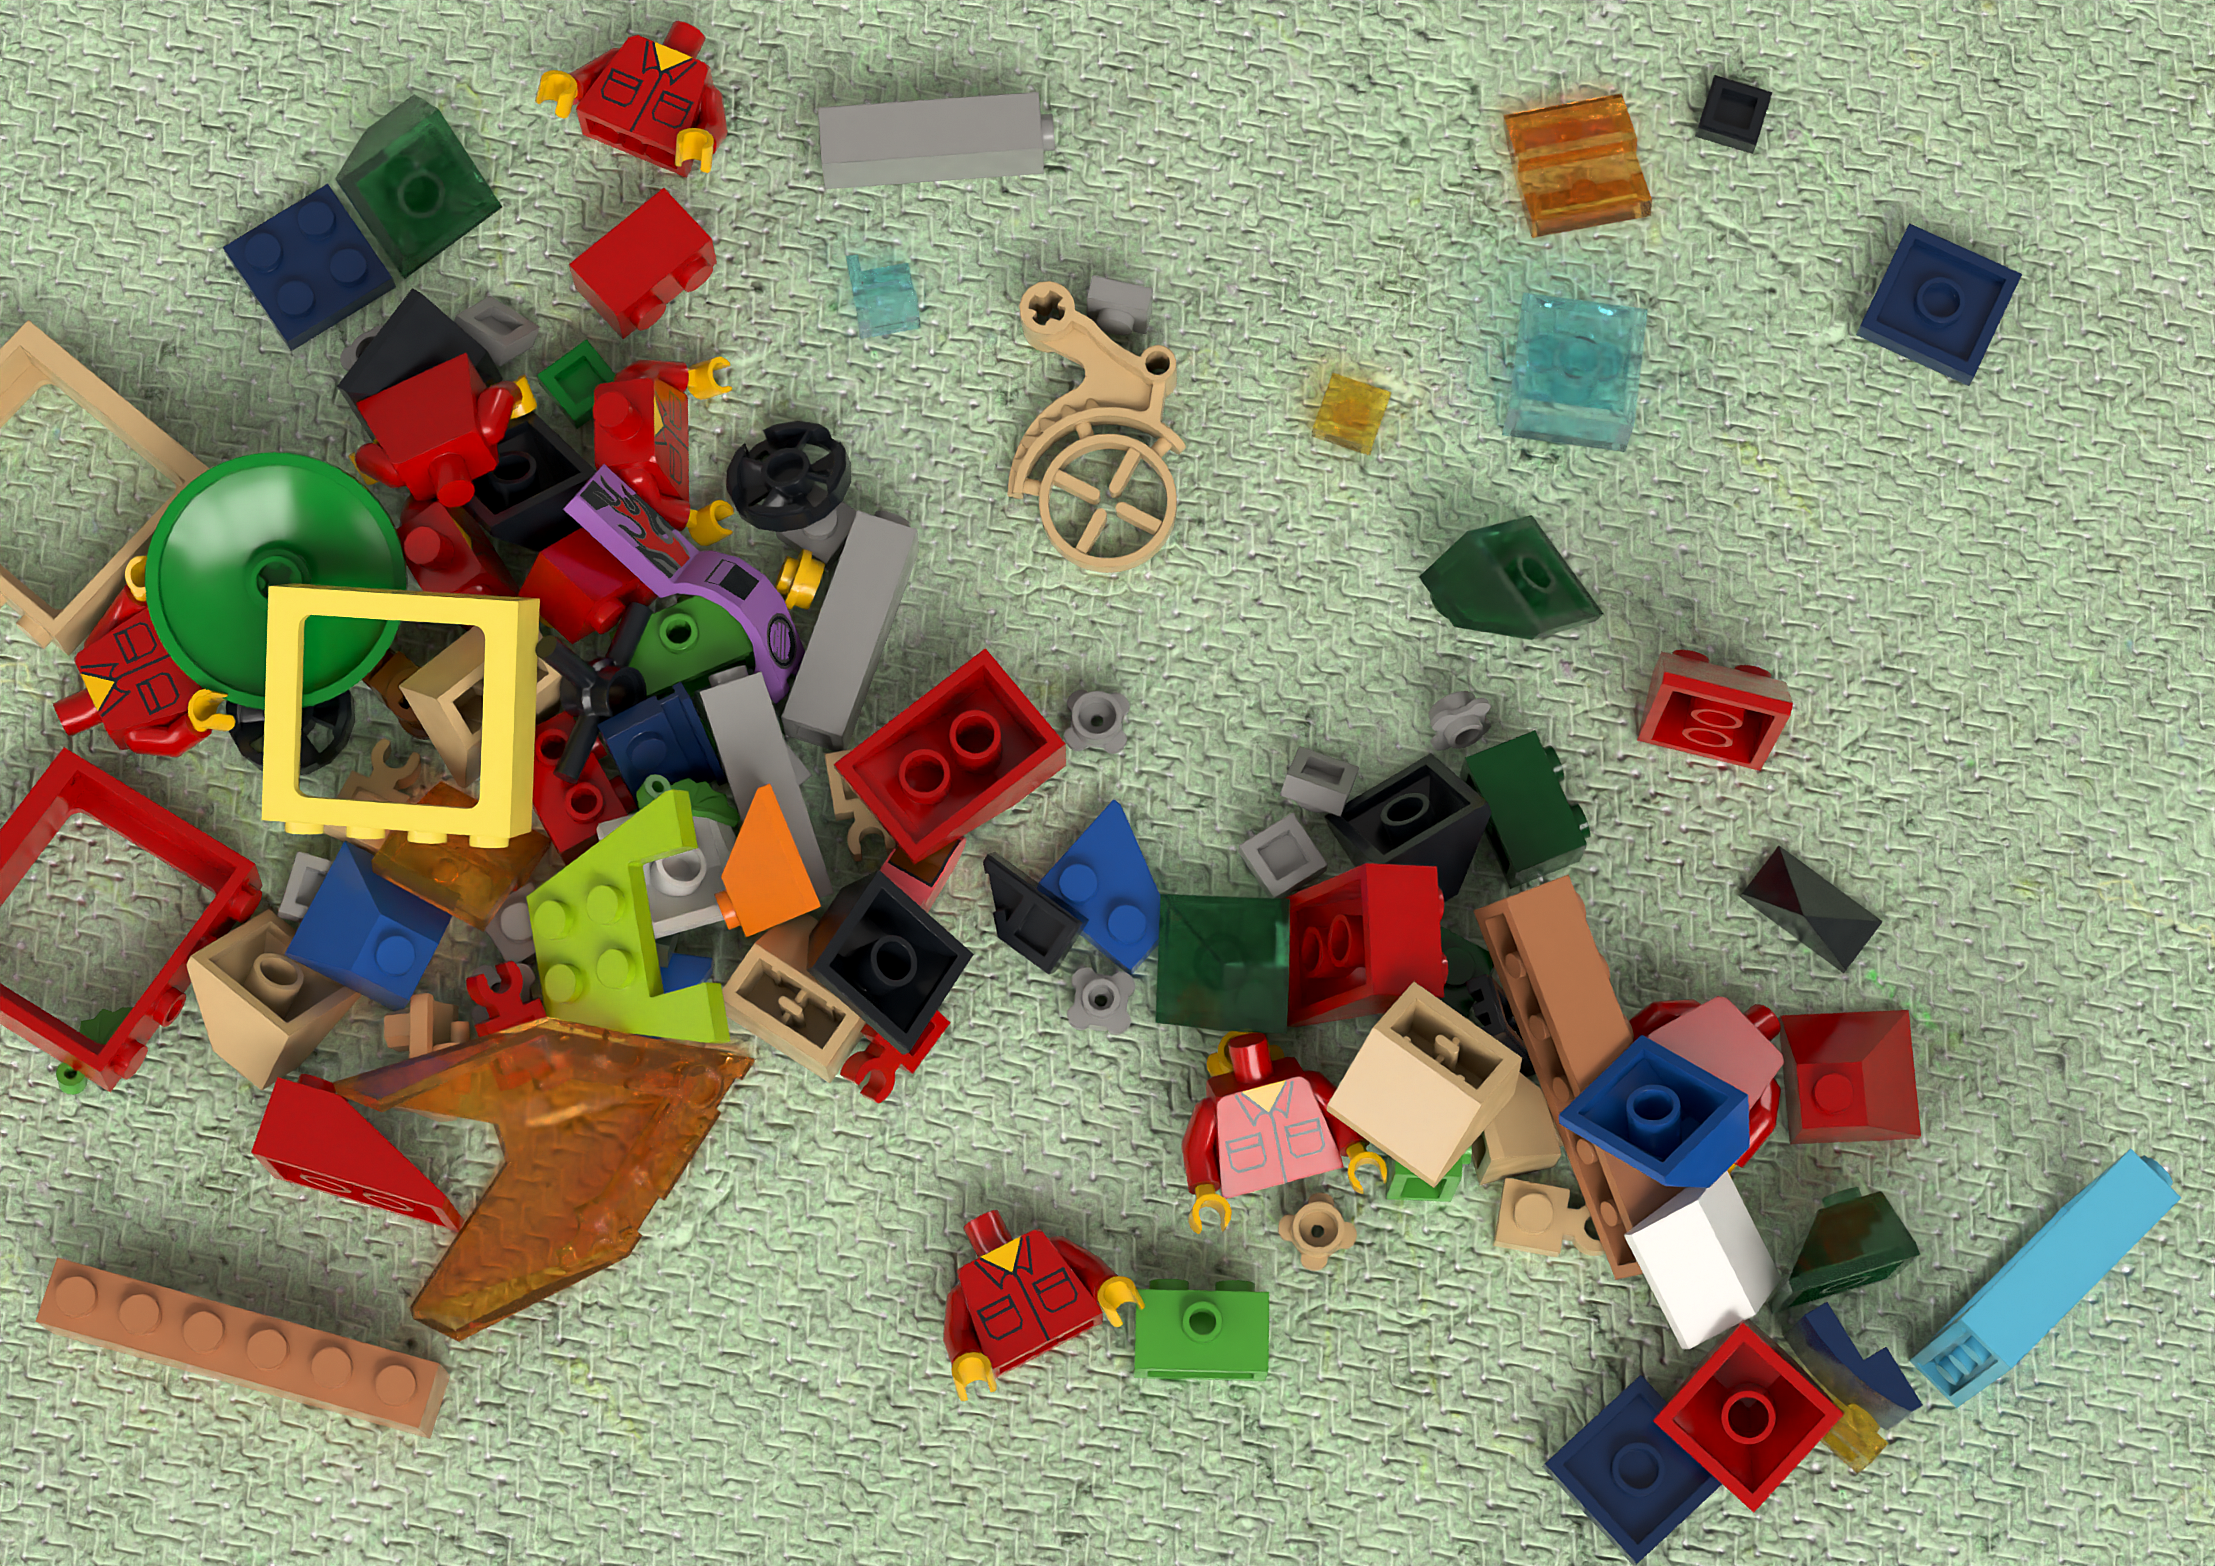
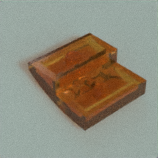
M1622 93L1503 115V126L1510 160L1532 238L1651 216L1652 199L1636 155L1637 136Z
M440 781L417 804L473 808L479 800ZM531 829L529 833L509 838L508 847L481 848L469 845L470 835L447 834L446 843L429 844L407 841L408 831L394 830L371 860L372 872L484 932L511 891L515 892L526 883L550 848L551 839Z

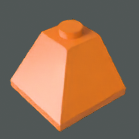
M770 783L757 789L721 875L725 890L714 894L728 930L741 926L745 937L821 907Z

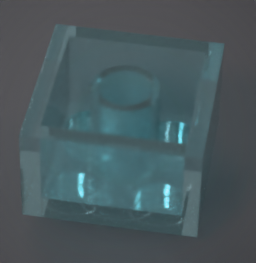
M1523 292L1515 324L1502 435L1625 452L1635 424L1648 309Z

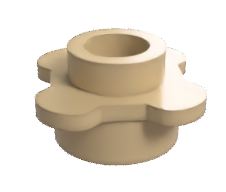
M1326 1193L1311 1195L1308 1204L1303 1206L1295 1215L1287 1214L1283 1216L1278 1226L1280 1237L1284 1241L1293 1243L1301 1254L1302 1266L1310 1271L1322 1270L1327 1264L1328 1257L1339 1249L1351 1248L1357 1238L1355 1226L1352 1223L1344 1222L1341 1213L1334 1207L1333 1198ZM1314 1226H1320L1323 1228L1324 1234L1316 1238L1312 1235L1311 1229Z

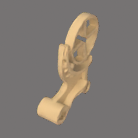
M1051 281L1038 282L1029 287L1021 298L1019 309L1023 334L1028 343L1036 350L1046 353L1055 352L1079 364L1085 371V378L1077 388L1064 394L1047 406L1027 429L1013 458L1007 495L1008 497H1014V499H1023L1024 493L1039 496L1040 516L1045 533L1054 548L1071 563L1086 570L1101 573L1130 570L1145 563L1159 552L1168 540L1176 520V488L1171 472L1162 460V457L1169 450L1180 455L1186 448L1182 439L1172 429L1162 423L1166 397L1173 393L1177 385L1175 355L1170 349L1161 345L1148 347L1140 357L1125 350L1112 341L1092 319L1075 310L1074 299L1069 290L1064 286ZM1052 309L1059 311L1060 321L1050 318L1045 326L1038 323L1037 313L1047 316ZM1155 369H1163L1166 371L1165 373L1160 375H1154L1150 373ZM1092 426H1126L1147 433L1156 438L1157 441L1149 447L1139 440L1124 435H1094ZM1077 431L1080 440L1072 443L1056 456L1048 467L1043 480L1029 479L1040 457L1061 438ZM1102 449H1116L1127 452L1109 485V492L1112 498H1119L1122 495L1140 459L1146 461L1156 471L1167 495V508L1163 521L1125 502L1116 504L1117 517L1154 535V537L1139 550L1115 558H1099L1089 555L1107 522V513L1104 509L1099 508L1094 512L1075 548L1070 546L1057 532L1049 510L1050 496L1054 485L1090 504H1099L1101 496L1097 488L1063 472V470L1076 458Z

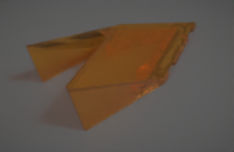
M544 1017L333 1082L338 1095L380 1112L399 1106L488 1122L494 1125L505 1163L409 1307L413 1319L460 1342L629 1257L642 1237L637 1232L658 1199L666 1200L720 1116L721 1112L717 1110L718 1105L735 1079H744L756 1059Z

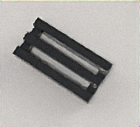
M1487 973L1465 981L1468 993L1477 1002L1472 1007L1475 1017L1484 1025L1481 1029L1522 1057L1519 1072L1525 1077L1535 1075L1536 1072L1504 990Z

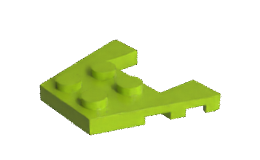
M677 789L665 791L526 896L544 1008L550 1024L704 1043H726L731 1041L721 983L704 982L665 994L663 990L643 865L698 848L688 791Z

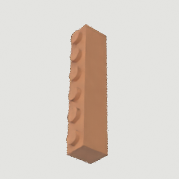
M1568 874L1473 910L1613 1275L1615 1280L1643 1274L1624 1234L1687 1187L1664 1186L1559 1124L1558 1115L1634 1043L1632 1026L1627 1017L1622 1014L1610 983L1608 964L1598 952L1587 924L1584 902L1574 890Z
M58 1257L35 1321L55 1335L428 1439L431 1438L450 1378V1374L440 1363Z

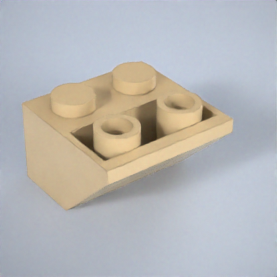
M478 626L472 627L399 685V688L456 783L464 789L481 776L485 634ZM540 631L538 634V642L543 638ZM539 657L537 662L535 726L549 720L560 712V683L563 677Z
M805 913L773 926L759 938L725 984L722 993L728 1018L828 1083H831L863 1037L860 1031L866 1022L806 970L809 935L819 921Z
M1413 982L1372 1028L1329 1101L1327 1111L1435 1188L1514 1096L1522 1057L1423 987Z

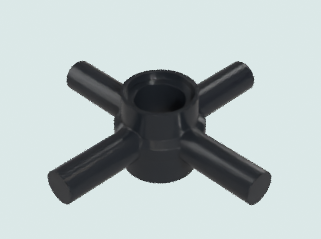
M629 602L605 657H598L591 661L583 660L553 635L543 637L536 646V655L563 676L560 683L561 704L569 715L577 717L553 772L556 777L573 784L578 782L600 730L597 726L599 723L646 700L647 688L644 677L636 668L629 667L653 613L651 609L643 604Z

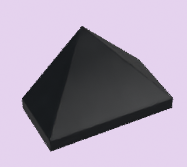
M1781 846L1776 848L1740 896V898L1842 973H1845L1883 922Z

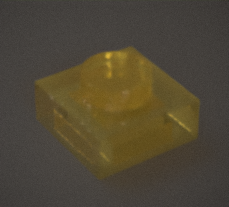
M1332 373L1313 425L1312 437L1370 456L1390 403L1392 392Z
M1836 1398L1834 1402L1845 1414L1820 1442L1858 1474L1876 1459L1888 1442L1877 1433L1880 1427L1868 1412L1853 1403H1848L1846 1406Z

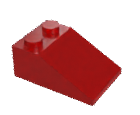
M985 648L834 763V768L915 865L1016 805L1066 766V743Z
M1675 650L1672 654L1661 651L1653 670L1637 741L1761 771L1791 716L1793 701L1787 683L1772 679L1771 673L1760 667L1737 665L1734 669L1711 664L1707 656L1695 651Z
M1365 863L1279 900L1286 1027H1302L1386 1013L1413 982L1438 999L1444 997V985L1448 976V963L1441 948L1440 921L1444 913V896L1442 890L1438 887L1437 866Z
M300 1074L297 1083L277 1077L251 1150L252 1155L274 1178L460 1233L464 1219L447 1196L348 1103L349 1100L336 1094L338 1089L336 1084L308 1074Z

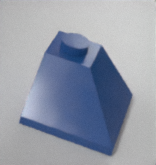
M344 841L284 955L393 1011L405 1008L413 995L460 899Z
M1643 1035L1630 1045L1558 1115L1559 1124L1664 1186L1710 1188L1750 1148L1748 1094Z

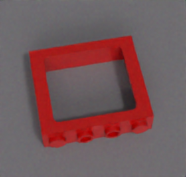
M63 747L0 829V907L66 820L76 813L86 814L216 895L106 1044L94 1042L0 983L1 1025L60 1062L68 1064L73 1070L84 1074L86 1078L111 1093L121 1078L125 1080L131 1078L140 1068L148 1052V1047L145 1045L160 1025L163 1027L169 1026L181 1012L186 1001V994L184 992L192 983L186 966L190 956L229 933L237 921L241 924L245 923L255 912L261 901L262 891L260 889L263 885L255 863Z

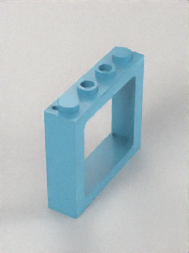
M2129 1149L2072 1197L1909 1361L1958 1408L2011 1370L2181 1199L2171 1188L2173 1185L2171 1176L2154 1159L2148 1158L2145 1155L2139 1157L2132 1149Z

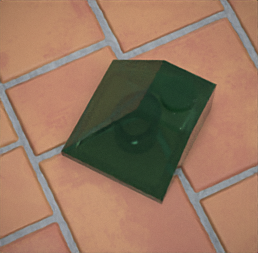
M415 94L364 131L335 177V180L404 279L502 208V205L440 110Z
M1532 515L1467 531L1419 576L1430 592V598L1436 610L1449 619L1453 626L1457 628L1534 640L1595 622L1604 614Z
M1160 893L1155 1023L1218 1031L1287 1034L1290 899Z
M1853 1187L1830 1194L1821 1199L1824 1208L1819 1209L1808 1221L1781 1274L1782 1279L1774 1288L1768 1300L1772 1314L1895 1278L1920 1255L1916 1241L1882 1191L1862 1196L1859 1187Z

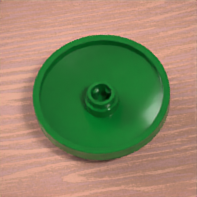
M263 452L237 457L207 470L191 481L174 498L160 518L152 536L145 566V590L150 617L160 641L174 662L186 675L206 690L227 693L228 696L223 697V699L242 706L265 710L269 586L297 583L408 590L407 561L403 544L397 528L381 502L365 485L341 468L318 458L291 452ZM310 615L307 617L304 625L302 708L330 700L361 681L384 657L393 643L402 621Z

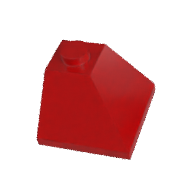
M1909 1010L1779 1016L1790 1145L1919 1139L1921 1137Z
M1748 1318L1747 1320L1743 1319L1739 1324L1727 1331L1658 1412L1653 1422L1754 1513L1843 1417L1845 1412L1785 1350Z

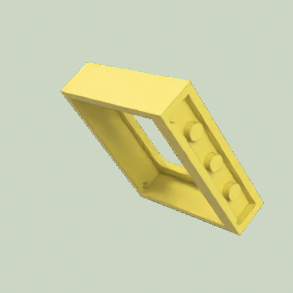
M297 583L269 586L262 820L285 822L284 832L292 834H323L324 825L346 826V837L358 839L385 838V829L408 831L407 841L414 843H446L447 834L470 835L469 845L481 848H505L509 846V838L531 832L538 662L536 646L539 634L540 598ZM310 615L464 624L475 625L483 630L485 634L481 776L480 798L476 806L469 808L315 797L305 795L300 790L304 625L307 617Z

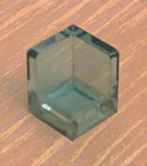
M858 254L846 256L849 286L860 339L921 328L916 290L913 288L908 263L861 271Z

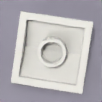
M635 814L599 823L596 829L599 841ZM693 816L697 849L643 865L655 939L724 920L714 894L725 890L721 875L736 842L731 826L709 818Z
M1728 1171L1710 1188H1685L1624 1234L1682 1349H1691L1739 1324L1743 1319L1747 1320L1756 1315L1782 1279Z

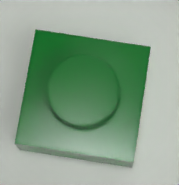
M586 339L537 374L540 386L577 430L594 417V390L596 386L602 383L614 382L616 374Z

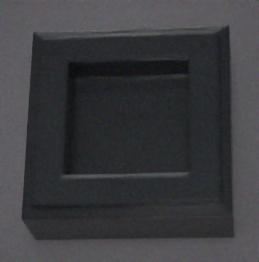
M1714 75L1695 137L1753 154L1773 92Z

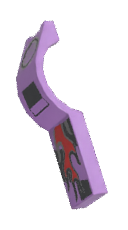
M603 464L563 510L660 598L676 593L697 595L726 609L741 623L751 640L756 663L753 674L762 672L770 699L777 704L789 692L790 687L787 683V678L791 673L795 677L797 676L805 654V649L783 597L763 573L742 559L713 550L698 551Z

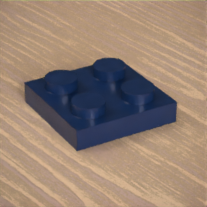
M328 184L223 247L227 258L290 351H293L396 288L392 276Z
M1909 223L1856 335L1970 386L2022 274Z
M1642 1375L1636 1378L1542 1466L1633 1566H1636L1722 1485L1653 1422L1654 1417L1667 1402Z

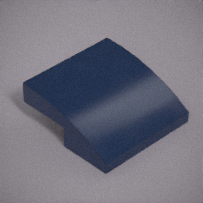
M1828 1302L1805 1314L1783 1335L1796 1356L1832 1395L1866 1420L1885 1430H1889L1923 1406L1888 1348L1885 1347L1863 1360Z

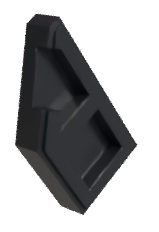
M992 852L987 854L983 860L985 874H989L996 910L993 912L997 937L1048 975L1056 972L1089 919L998 853Z

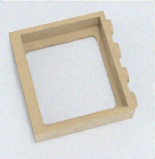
M28 320L0 348V428L40 387L52 384L68 395L176 485L175 493L64 609L52 608L0 564V608L6 603L22 616L15 624L42 649H45L53 642L69 656L92 632L126 585L125 571L130 560L136 556H147L153 533L169 504L191 481L209 470V468Z

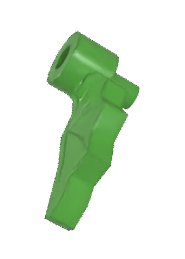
M654 774L648 776L637 791L638 808L640 810L665 791L677 789L689 792L692 816L709 818L731 827H735L741 820L737 811L728 805L726 794L713 791L706 781L695 783L687 778L670 785L665 777Z
M122 1007L115 1012L102 1009L94 1019L81 1021L80 1033L96 1043L106 1044L133 1007ZM64 1062L58 1066L56 1077L62 1092L74 1095L79 1094L85 1089L88 1078L84 1074L75 1071Z

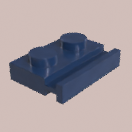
M681 682L672 686L674 693L658 701L654 695L597 725L623 782L637 806L638 812L640 809L638 808L637 791L650 775H661L669 781L670 785L687 778L695 783L706 781L708 784L716 780L719 786L727 782L692 700Z

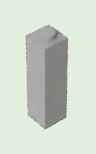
M1039 92L818 108L821 161L825 189L1044 174L1043 151H1055L1052 114L1040 113Z
M857 510L782 714L786 736L836 752L847 750L919 553L918 531L910 527L909 521L905 518L887 511H876L874 515Z
M745 665L709 676L711 688L700 691V697L742 825L757 789L770 783L817 898L834 894L762 672L748 676Z

